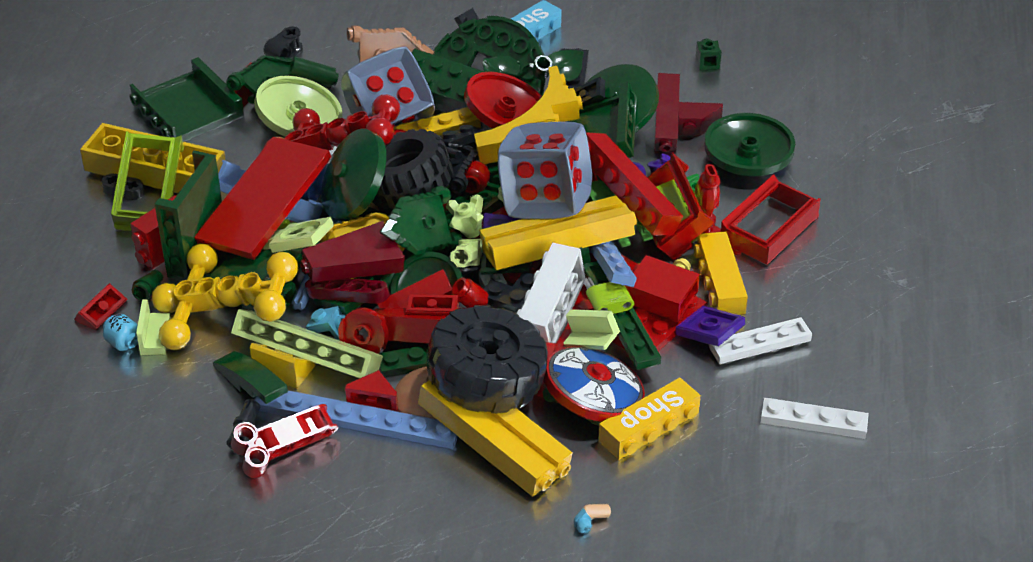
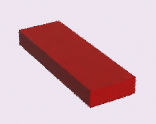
M442 269L390 295L387 300L377 304L379 308H406L409 294L451 295L452 286L445 271Z

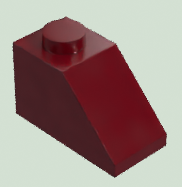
M679 102L678 136H701L705 134L713 122L722 118L723 103Z

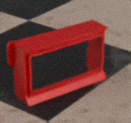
M673 152L671 153L670 160L647 178L656 187L674 179L690 211V215L680 222L674 235H652L656 246L672 260H677L691 249L692 241L715 222L702 211L685 175L689 166Z
M773 174L721 221L720 232H727L735 255L744 253L768 265L805 228L819 217L821 198L815 199L781 183ZM770 196L795 208L797 212L766 241L736 226L762 201Z

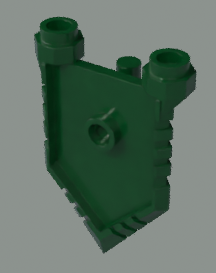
M262 55L243 70L230 74L226 80V85L232 91L240 90L245 86L253 93L248 97V102L254 104L257 90L262 83L274 77L288 76L292 58L285 59L284 57Z
M443 186L432 188L431 193L427 192L425 194L413 195L412 197H401L392 214H390L389 220L386 221L384 227L380 230L382 235L395 240L402 248H406L414 255L439 249H447L449 252H452L459 245V240L463 239L456 232L450 233L443 204L450 200L451 193L448 188Z

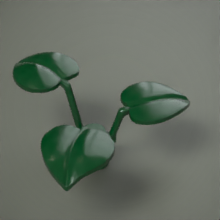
M561 50L549 56H538L535 59V63H531L520 74L519 63L510 56L484 58L482 63L484 72L503 73L521 79L532 70L535 78L541 80L540 95L543 96L545 80L549 76V67L557 66L559 73H564L565 82L573 81L578 78L582 70L584 52L580 50Z

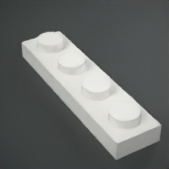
M800 317L733 334L719 347L709 344V348L718 363L723 364L811 341L812 333Z
M764 398L760 423L866 439L869 413Z

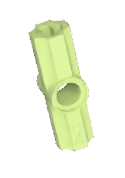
M481 238L459 240V245L451 252V261L457 267L480 265L483 253Z

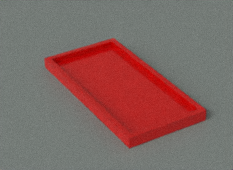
M272 137L195 235L196 242L254 260L332 156L329 150Z

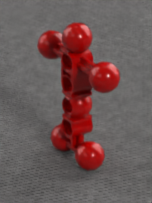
M389 94L380 95L372 103L371 110L373 116L368 117L365 111H360L348 115L347 119L338 118L329 124L327 122L321 124L320 117L315 110L302 108L294 114L292 119L295 131L289 133L285 138H276L331 151L334 146L338 147L350 133L358 129H368L380 135L386 146L394 137V128L391 122L399 116L400 104L395 97Z

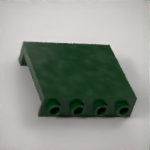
M199 57L191 60V72L140 92L133 83L130 84L131 94H129L131 103L140 109L144 117H148L151 120L152 125L158 128L164 137L176 138L182 135L184 142L244 116L242 98L230 90L226 83Z
M629 81L620 83L618 96L585 105L583 109L579 110L580 119L565 121L582 124L587 133L607 134L628 158L634 157L637 97Z
M199 151L192 152L195 171L175 199L171 201L158 198L155 202L167 277L181 281L187 280L191 271L187 263V254L193 246L198 245L194 238L222 202L216 155Z

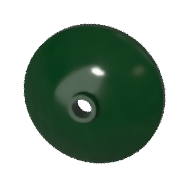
M425 252L414 255L404 261V270L394 274L391 284V295L442 269L445 271L452 287L463 276L460 269L448 256L437 252Z

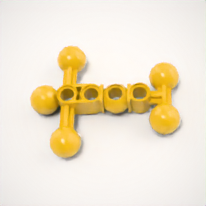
M207 244L193 246L187 254V263L191 269L188 279L179 282L177 285L171 283L161 284L152 293V303L155 309L160 313L171 314L175 312L174 317L165 321L159 329L161 344L170 350H179L187 345L191 336L189 326L186 324L190 312L210 311L224 308V306L237 307L243 303L245 306L249 304L254 305L256 315L263 321L273 322L280 319L286 309L285 299L281 295L284 284L293 280L298 272V264L295 257L287 252L273 254L267 261L266 270L271 278L268 281H262L255 272L245 275L240 274L239 277L226 276L222 279L220 277L215 279L211 277L203 278L204 274L212 272L216 267L218 257L216 251Z

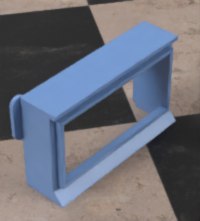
M222 160L223 164L218 173L220 190L228 194L246 170L240 169L241 166ZM300 199L285 219L297 223L319 219L323 210V204L311 199L308 201Z

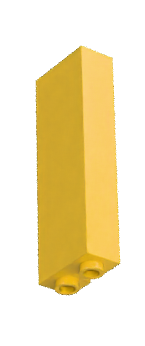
M612 196L585 203L578 214L570 217L521 219L479 231L483 253L494 268L500 270L542 259L544 253L549 251L552 243L585 248L635 235L634 226L637 225L635 213L630 211L625 203L617 196Z
M430 380L421 385L418 404L532 497L541 490H547L553 481L559 477L563 478L570 471L573 452L517 408L505 413L474 412L446 400L438 393L439 390L434 384H431Z

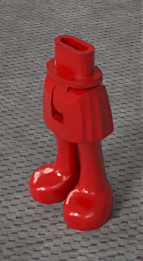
M712 164L705 165V171L701 173L694 191L702 211L715 222L702 234L721 231V228L715 226L716 216L713 214L714 209L719 207L720 178Z

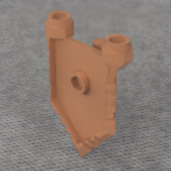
M358 25L347 28L348 41L353 43L359 42L357 52L359 63L383 52L406 46L411 53L414 49L430 54L434 53L424 43L421 44L419 39L416 40L415 36H411L412 34L405 28L368 30Z

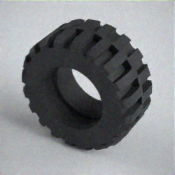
M412 129L407 132L401 131L396 133L391 142L385 146V172L372 203L382 209L387 210L390 208L393 210L401 197H412L413 195L425 194L427 192L431 193L432 188L438 186L448 187L453 176V166L443 139L436 133L426 131L425 129H419L418 131Z

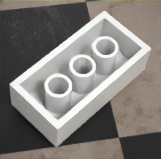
M552 243L549 251H546L543 255L540 271L537 270L534 275L531 290H527L525 294V303L522 309L517 311L519 317L529 320L540 331V336L544 338L545 342L556 343L567 322L566 314L572 310L584 284L585 273L580 248Z

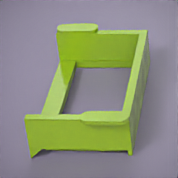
M126 131L111 211L116 230L132 231L130 223L147 213L121 210L132 148L140 147L169 151L161 194L162 199L168 200L173 196L180 152L184 150L182 135L173 138L133 134Z

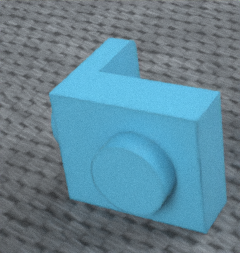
M338 306L327 309L320 308L311 315V320L306 328L316 333L330 331L335 339L339 340V324L346 316L341 313Z

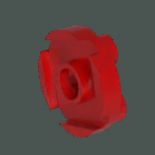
M369 308L355 309L340 322L338 329L339 340L379 354L384 351L389 337L386 318L384 315ZM363 328L368 332L366 340L363 339V335L359 334V330Z

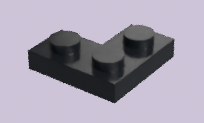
M523 272L513 286L491 279L484 288L488 292L487 304L517 313L525 303L524 299L527 290H531L535 274Z

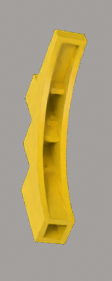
M557 66L549 67L550 78L548 87L542 98L531 109L507 124L474 134L479 162L484 165L498 162L499 147L514 127L529 123L565 122L580 119L579 110L583 109L581 97L576 96L574 88L568 89L564 73L560 74Z

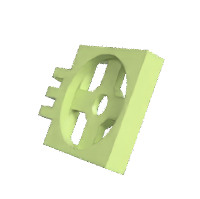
M327 217L289 224L285 229L276 230L263 249H271V252L274 253L314 246L334 226L332 218Z

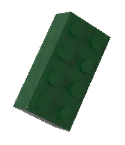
M414 49L412 54L431 90L435 109L448 113L467 108L468 106L464 99L465 88L474 75L484 71Z

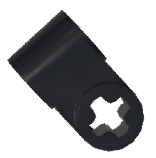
M295 26L284 28L279 34L265 43L264 54L279 58L284 57L286 59L300 53L303 50V45L299 39L301 35L300 29Z

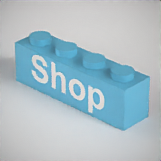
M542 0L511 19L527 28L538 41L561 27V9Z

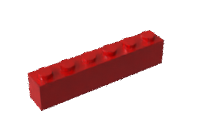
M586 132L591 169L627 205V208L635 213L636 218L652 235H674L683 215L607 134Z

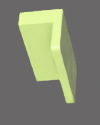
M142 300L136 332L140 355H166L167 348L161 344L159 329L165 321L171 319L170 313H150L148 300Z
M570 310L566 314V318L572 333L563 344L565 347L581 346L589 349H607L620 332L612 311Z

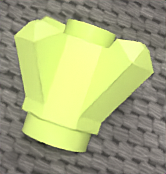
M477 194L471 197L469 203L458 204L456 200H449L446 208L453 215L449 226L459 230L466 238L479 236V230L482 229L484 217L481 215L483 198Z

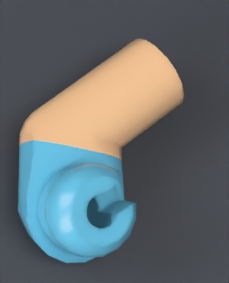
M608 504L585 505L574 517V527L580 533L589 532V528L592 527L591 521L594 518H608L610 516V506Z

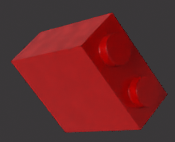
M174 195L168 200L173 201L176 196ZM154 208L130 223L132 229L131 237L136 251L135 257L139 263L145 264L152 270L164 263L158 221Z
M646 255L641 263H637L634 267L633 273L637 278L634 287L625 285L634 301L635 307L678 322L698 293L700 274Z

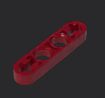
M346 278L312 282L309 279L305 283L308 296L314 299L376 304L387 300L390 296L387 284L384 281Z

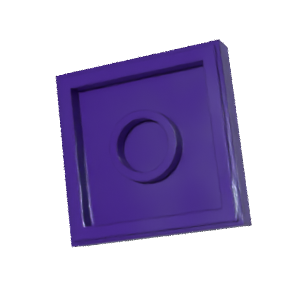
M702 306L676 326V335L719 347L745 325V317Z

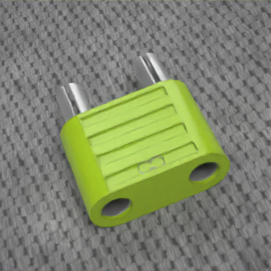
M591 278L584 279L583 283L587 288L586 295L594 310L612 311L615 314L630 310L634 306V301L625 285L612 283L609 279L607 283L594 285Z

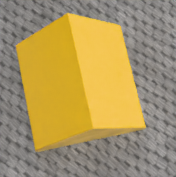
M251 343L250 345L252 359L272 371L287 386L298 389L316 365L315 362L264 344Z

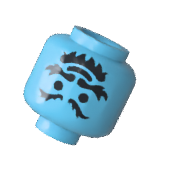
M125 314L113 315L103 325V337L115 349L126 351L138 344L136 335L138 324Z

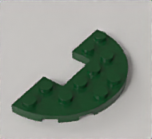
M487 16V18L468 20L460 24L459 28L451 34L447 33L433 50V55L457 63L460 62L469 67L472 66L478 53L490 58L510 56L519 63V74L526 70L531 63L534 64L538 56L544 55L539 42L527 28L512 19L501 16ZM531 70L520 80L533 87L540 94L541 80L535 78Z

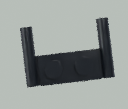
M462 125L458 130L443 132L440 137L443 139L449 157L460 159L462 152L456 150V148L475 142L474 134L487 130L472 125Z

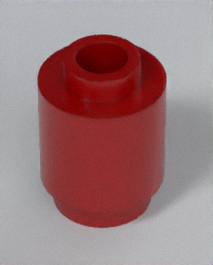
M460 278L454 283L451 292L453 295H458L459 302L465 307L472 308L475 305H487L488 292L471 279Z

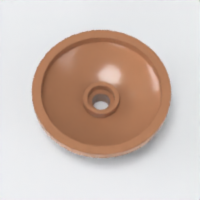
M422 367L408 373L397 384L395 390L397 392L399 412L436 419L418 404L421 385L429 381L427 367Z

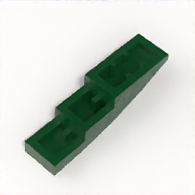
M233 351L213 362V366L240 392L245 390L253 398L258 396L265 404L288 392L287 384L261 363L245 354Z

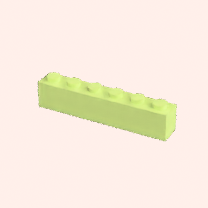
M238 309L231 331L232 334L358 378L379 370L383 355L281 320L273 322L263 321L252 310Z

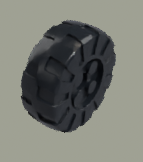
M475 305L472 308L466 309L462 307L450 312L447 317L441 318L435 325L427 347V374L431 384H434L439 390L438 393L449 402L452 401L462 406V408L474 412L505 413L511 409L525 406L532 400L534 394L538 393L547 367V345L544 338L540 336V331L529 320L522 319L515 312L504 308L501 310L485 305Z

